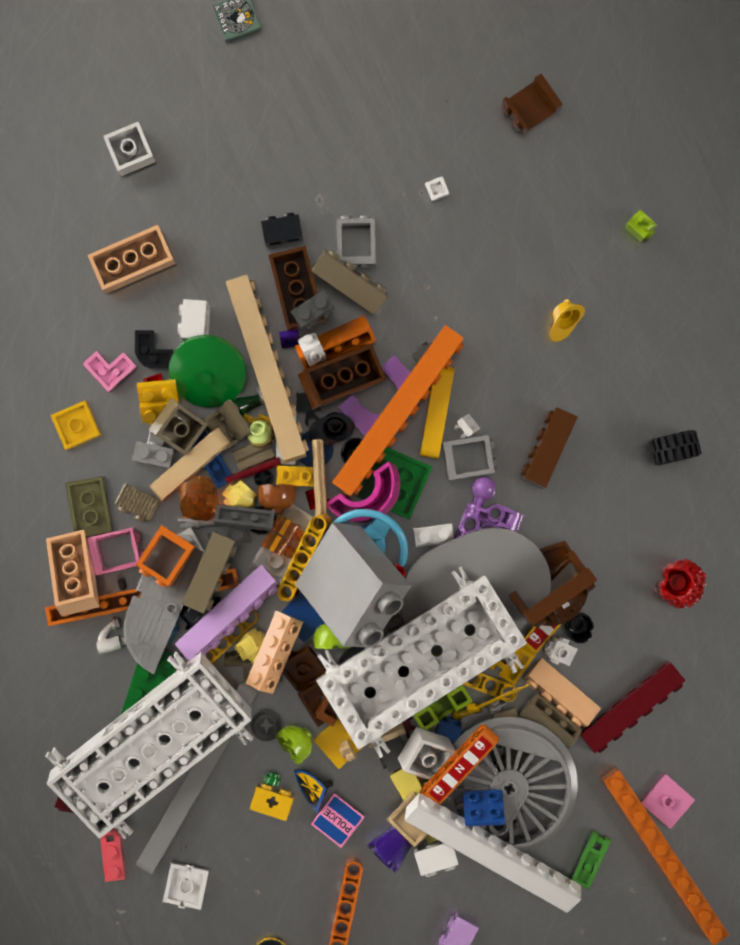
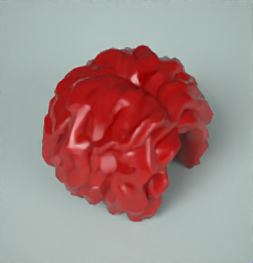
M684 559V561L676 560L674 563L668 564L663 573L665 580L659 584L662 599L667 601L670 606L673 605L676 609L686 608V606L691 608L702 599L704 587L706 586V574L702 571L701 567L688 559Z

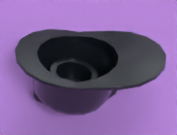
M331 412L312 423L308 432L311 442L314 439H322L323 446H329L349 438L353 433L354 425L351 418L346 414Z
M220 597L212 599L214 600L212 608L220 601ZM183 605L180 612L181 618L187 624L186 630L190 629L206 614Z

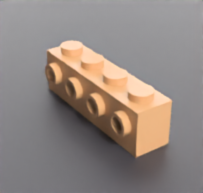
M279 611L275 612L246 680L247 685L259 691L270 694L274 693L303 621Z
M543 658L536 660L523 677L527 681L526 684L532 683L529 686L530 688L537 689L544 699L552 702L557 710L571 718L570 721L579 728L589 726L601 710L596 703Z

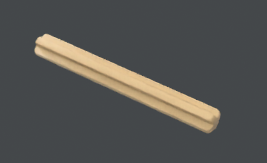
M322 439L312 440L315 509L316 515L322 513L327 514L324 446ZM319 518L317 524L323 528L324 521Z

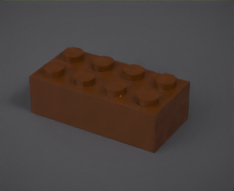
M306 245L268 255L288 331L301 329L292 316L291 311L318 294ZM321 318L316 322V325L325 323V320Z
M372 344L305 369L298 374L312 410L387 380Z
M558 407L547 413L544 419L546 426L545 428L542 427L536 437V440H538L537 446H532L528 457L531 459L529 463L524 464L520 474L523 475L521 480L541 489L547 487L578 416Z

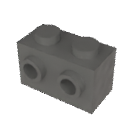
M324 290L293 309L291 314L303 331L304 329L309 330L314 327L321 318L326 319L333 314L332 311L335 309Z

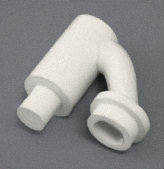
M111 617V622L100 632L96 642L99 654L122 649L123 645H126L125 637L120 638L118 635L107 638V635L113 628L115 631L121 628L119 617Z

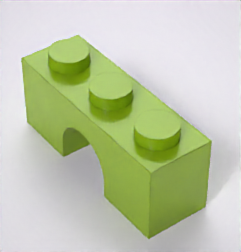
M462 684L413 716L421 729L428 730L439 723L440 719L453 711L457 712L473 702Z

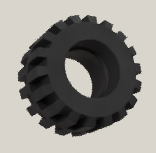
M687 430L654 438L648 442L653 463L658 466L697 457L702 454L695 430Z

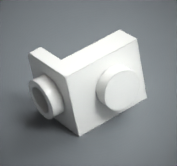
M316 333L305 335L298 340L309 366L326 360V355Z

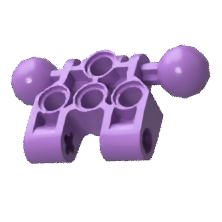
M479 477L475 480L472 487L473 494L475 495L472 504H467L454 539L483 529L486 526L503 527L517 532L524 515L499 504L483 508L485 501L495 495L497 488L496 483L490 477ZM493 508L499 511V516L496 519H493L490 515ZM471 518L474 521V527L467 529L465 523Z

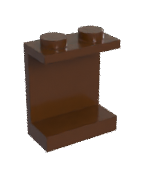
M541 73L535 77L534 82L509 99L506 96L502 102V109L507 116L510 115L514 120L513 125L516 130H521L524 135L561 110L563 103Z

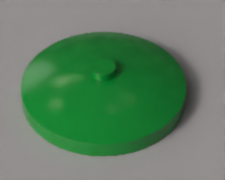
M197 335L186 339L175 349L169 363L170 380L176 379L178 394L186 401L201 407H219L229 399L231 401L234 400L242 391L246 380V364L242 354L229 341L214 335Z

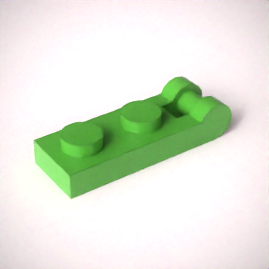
M596 831L591 832L571 877V880L576 881L587 889L590 888L611 842L610 838L599 836V833ZM595 842L601 845L599 850L593 848Z

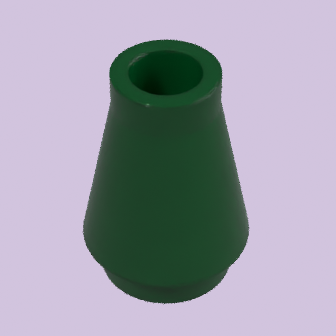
M258 394L238 397L232 401L238 406L241 416L261 405Z

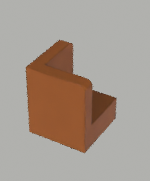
M324 696L315 715L317 719L334 726L337 721V714L326 696Z

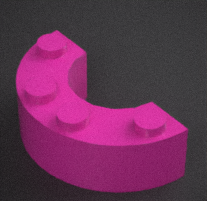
M388 462L373 472L375 488L367 499L355 502L348 495L340 493L327 502V507L338 517L357 509H371L387 514L395 505L400 492V476L396 465ZM357 517L348 521L369 523L375 518Z

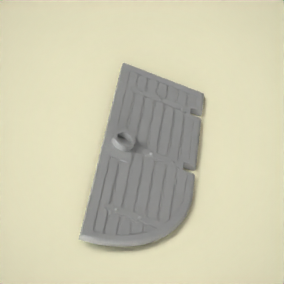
M162 536L154 548L159 551L158 556L151 554L146 565L168 579L186 550L165 536ZM197 548L172 587L166 585L164 588L155 582L156 578L152 575L147 577L142 574L136 588L142 594L140 598L133 595L124 619L126 645L135 661L152 674L156 672L183 608L182 602L204 554V551Z

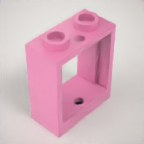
M135 528L87 538L95 576L137 567L136 563L144 553L143 549L140 550L139 542H141L140 533ZM130 534L136 562L105 569L99 541Z

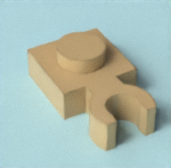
M349 740L341 741L339 751L342 757L346 758L349 762L354 760L356 754Z

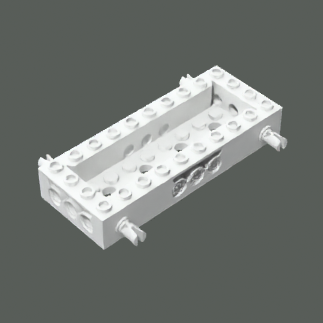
M461 566L458 568L461 577L455 571L451 572L460 586L457 592L389 633L374 647L365 648L340 665L336 664L329 650L325 651L328 661L321 654L317 656L327 671L324 675L317 678L316 681L358 750L371 743L379 758H381L383 755L380 746L387 754L390 752V749H388L381 737L390 729L502 659L506 660L512 673L517 672L514 662L520 669L524 667L516 656L515 651L527 644L486 576L470 581ZM468 624H472L475 627V632L471 636L466 635L464 632V628ZM434 645H439L442 648V653L439 656H433L431 653ZM407 666L409 674L406 677L399 676V667ZM367 687L375 688L376 694L374 697L368 698L365 696L364 691Z
M177 651L174 652V658L170 655L167 659L177 670L174 674L66 759L55 747L52 753L49 751L45 757L55 765L50 771L47 785L99 839L113 828L123 839H126L127 834L130 836L133 829L123 821L233 734L240 739L243 745H247V739L250 742L253 740L254 736L244 727L251 721V707L202 652L187 663ZM198 711L201 716L194 719L190 716V713ZM161 735H168L170 740L168 742H161L159 737ZM137 759L140 764L131 766L129 760ZM104 782L109 785V788L102 790L98 785Z

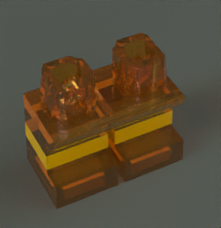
M279 514L273 524V530L286 538L284 539L276 533L269 531L261 546L280 556L284 555L293 558L297 549L290 546L292 539L300 542L305 532L299 528V525Z

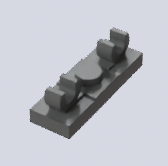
M217 504L214 525L272 531L275 511Z

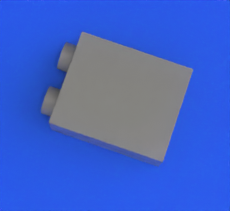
M340 523L331 524L295 584L343 646L365 648L374 647L382 640L384 635L383 629L390 618L403 607L402 599L411 587L361 526Z

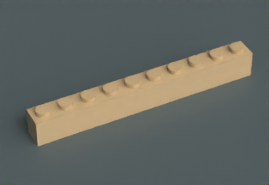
M248 275L225 281L284 463L307 457L305 451L309 449L306 440H301L299 434L303 432L300 421L295 422L294 415L297 412L294 403H289L288 397L291 394L288 385H283L282 379H285L282 367L278 368L276 364L279 361L276 350L272 351L270 344L274 342L271 333H266L264 326L268 324L265 315H260L259 308H262L259 297L255 298L253 291L256 290L253 279L249 280Z

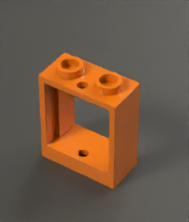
M161 525L136 563V566L140 568L139 572L143 575L155 577V582L164 588L166 585L172 587L197 547ZM162 536H165L186 550L168 579L145 565V562Z

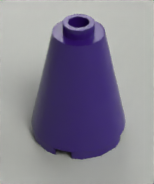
M392 827L372 840L367 846L370 850L373 848L375 851L374 855L389 869L393 866L392 871L396 873L412 844Z

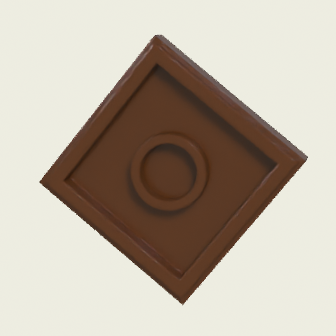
M309 645L289 655L282 672L297 692L316 683V679L327 671L317 657L318 655Z

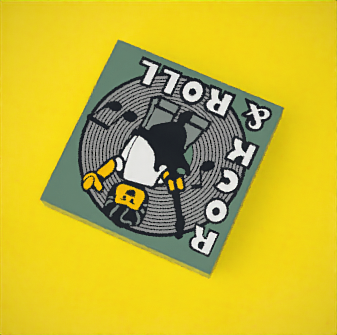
M226 0L213 5L225 42L261 30L251 0Z

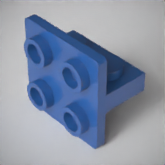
M502 790L463 792L465 826L505 825Z

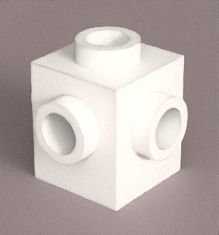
M559 635L558 638L550 637V640L545 644L543 653L554 664L558 665L561 662L570 666L578 649L569 643V639Z

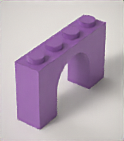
M395 355L382 366L385 376L393 383L397 391L411 373ZM353 395L338 407L343 414L351 418L353 425L364 437L381 415L369 412Z

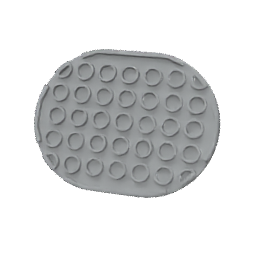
M496 527L470 532L429 550L416 560V563L406 574L405 579L411 587L402 599L403 607L401 608V614L404 623L409 622L457 592L460 586L451 572L455 571L461 577L458 570L461 566L470 581L486 576L522 635L530 630L531 627L508 596L516 591L527 608L530 609L551 593L550 570L538 547L520 533ZM472 624L466 625L464 628L465 634L468 636L473 635L475 627ZM434 645L431 652L440 655L442 648L439 645Z

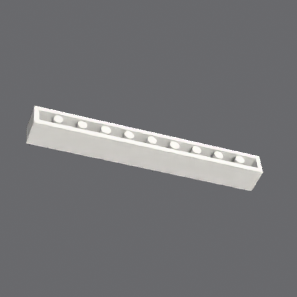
M419 793L406 807L404 821L566 913L581 901V885L576 881L567 878L560 872L553 870L479 826H465V818L434 802L429 797Z

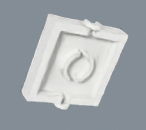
M171 862L163 902L178 905L179 908L183 909L189 907L201 910L209 869Z

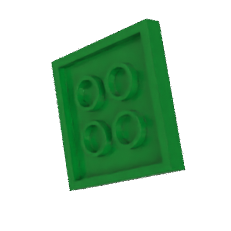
M386 447L383 452L386 454L380 464L376 462L372 469L376 471L388 462L396 465L400 476V492L390 512L410 520L432 466ZM373 473L368 480L364 479L363 487L357 495L358 498L365 500L372 494L375 488Z

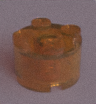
M194 476L191 477V480L182 482L179 487V501L183 517L203 521L212 519L219 500L217 487L210 478Z

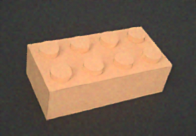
M159 225L88 255L100 286L106 294L176 264Z
M84 530L46 539L55 607L61 616L100 607L95 572L87 540L88 536Z

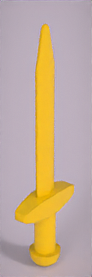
M532 683L513 689L481 704H468L466 708L457 712L454 711L452 718L461 721V718L472 713L483 712L482 707L532 685Z

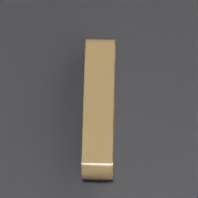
M216 428L155 480L149 488L163 502L227 448L231 442L219 428Z

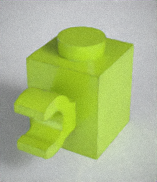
M639 210L624 228L642 242L644 238L647 240L651 238L655 233L653 229L657 224Z

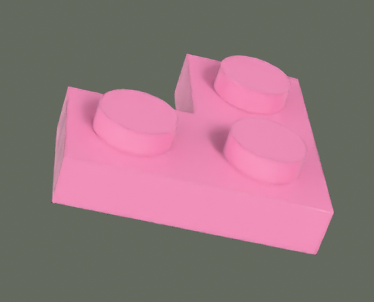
M97 351L83 363L87 370L108 392H111L137 368L124 352L110 365Z

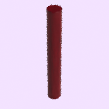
M277 457L227 476L225 480L227 484H230L282 463L280 458Z

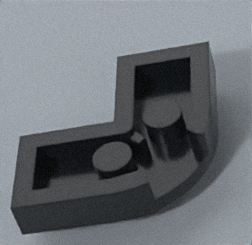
M135 330V355L139 362L150 369H169V363L174 350L155 349L154 330Z

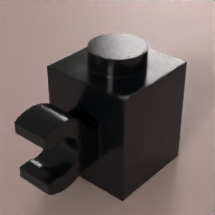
M296 393L298 414H306L305 424L309 426L311 418L319 419L314 413L321 412V408L325 406L312 410L306 394Z

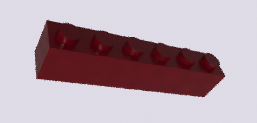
M665 662L593 720L589 726L583 728L580 733L581 738L594 753L603 752L611 740L616 741L619 739L627 727L629 729L634 727L638 723L637 719L642 715L644 717L649 715L653 711L652 707L657 703L659 705L664 703L668 699L667 695L672 691L675 693L683 687L682 683L686 680L671 662Z

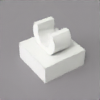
M470 414L458 420V424L454 427L455 430L461 428L464 431L460 436L461 438L469 437L480 429Z

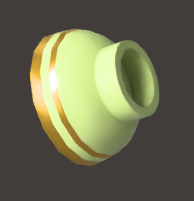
M259 420L250 425V433L247 435L250 444L256 447H264L272 441L274 430L268 422Z

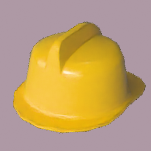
M565 299L556 306L552 314L554 323L550 329V339L554 342H559L567 338L584 316V306L573 304L568 299Z

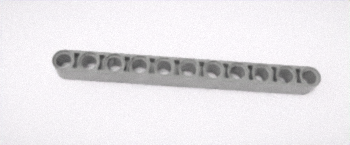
M242 681L236 692L250 706L258 690ZM232 736L191 767L136 862V866L151 875L153 874Z

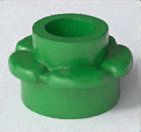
M268 771L267 775H263L265 777L263 782L278 787L279 781L282 782L279 779V774Z

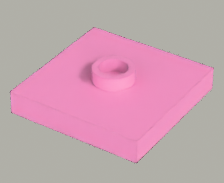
M664 774L641 800V803L671 829L695 799L668 775Z

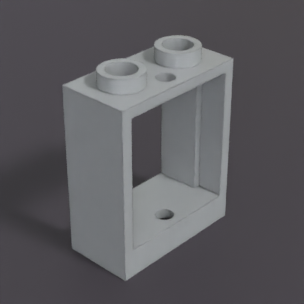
M363 215L356 219H352V216H341V219H337V254L340 256L339 259L344 262L349 261L356 268L376 267L375 218ZM370 225L371 256L342 257V226Z
M489 435L442 443L448 481L495 473L494 469H497L496 458H492L491 450H494L493 439H489ZM484 441L488 469L456 474L451 446Z

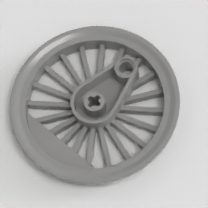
M512 716L482 721L469 728L454 742L455 752L480 725L485 724L499 736L497 744L506 747V765L503 766L498 749L495 746L493 751L499 768H496L487 755L484 757V760L493 770V773L479 764L475 767V769L490 779L470 773L466 777V779L488 785L457 786L442 802L443 806L462 816L459 809L464 807V801L456 803L453 793L502 790L505 825H489L490 831L498 837L504 835L509 829V839L501 840L511 844L520 851L534 848L553 837L564 826L572 813L578 789L574 761L560 738L551 730L535 721ZM510 748L518 750L514 765H511ZM522 752L529 753L521 767L518 768ZM535 755L544 757L524 772ZM550 760L559 761L562 765L529 777ZM564 772V783L529 784ZM509 783H511L513 787L506 789V786H509ZM565 789L563 799L530 790ZM528 796L561 806L555 815ZM526 801L552 820L544 827L524 802ZM521 807L540 829L538 832L529 835L520 811ZM516 815H518L525 837L514 839L513 820Z

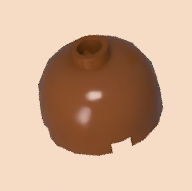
M272 484L260 485L257 491L258 501L265 509L275 511V514H282L283 510L289 509L293 505L296 498V487L289 484H279V486H272Z

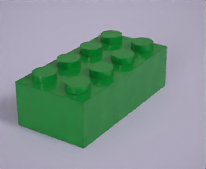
M164 650L155 674L145 670L137 663L121 714L177 671L167 661L170 655L174 658V651Z

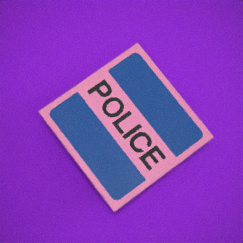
M334 793L312 821L311 825L342 848L365 816Z

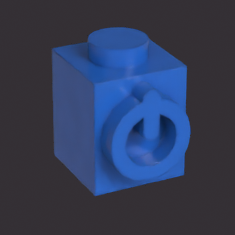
M445 716L444 719H440L434 733L448 737L453 745L464 733L461 726L462 722Z

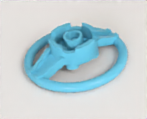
M357 509L341 515L333 522L343 524L357 517L375 518L370 523L361 525V527L383 553H385L387 547L386 535L391 528L400 542L401 552L398 563L403 568L405 567L408 558L407 539L401 527L388 515L371 509Z

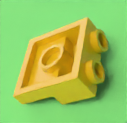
M176 379L137 383L142 423L152 425L171 398L180 403Z

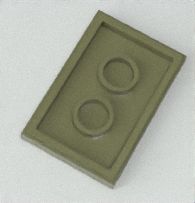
M104 476L65 483L74 532L84 530L88 537L114 532Z

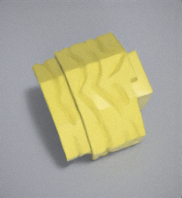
M241 480L230 483L221 493L226 498L223 501L225 505L254 508L256 506L254 501L258 495Z
M254 628L237 640L238 643L234 648L243 661L249 659L252 664L255 662L266 636L263 630L257 631Z

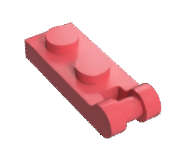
M113 828L100 838L105 882L124 880L126 878L121 835ZM113 835L114 840L108 841L107 836Z

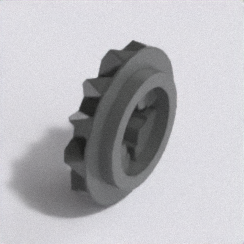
M269 710L258 712L251 721V731L261 741L275 739L276 733L281 730L282 726L279 716ZM265 717H267L269 724H274V726L268 728L267 734L264 727L258 726L264 723Z

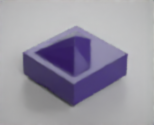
M298 329L279 332L282 348L295 347V345L299 344Z

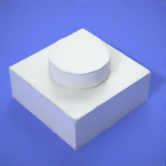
M443 176L425 183L431 202L450 194Z

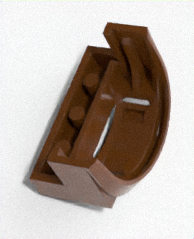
M573 550L566 555L576 570L577 575L530 609L527 608L516 591L508 596L531 628L534 626L539 628L542 625L555 626L571 620L583 608L588 592L596 587L594 584L597 581L596 577L589 568L584 566ZM569 602L570 606H568L566 609H563L562 606L565 603Z

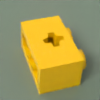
M277 466L276 485L289 484L295 485V487H314L313 467Z
M266 783L258 784L250 810L287 821L294 795H291L292 792L286 789H280V791L272 789L273 786ZM272 796L275 797L276 801L273 805H271L270 800H268L271 799Z

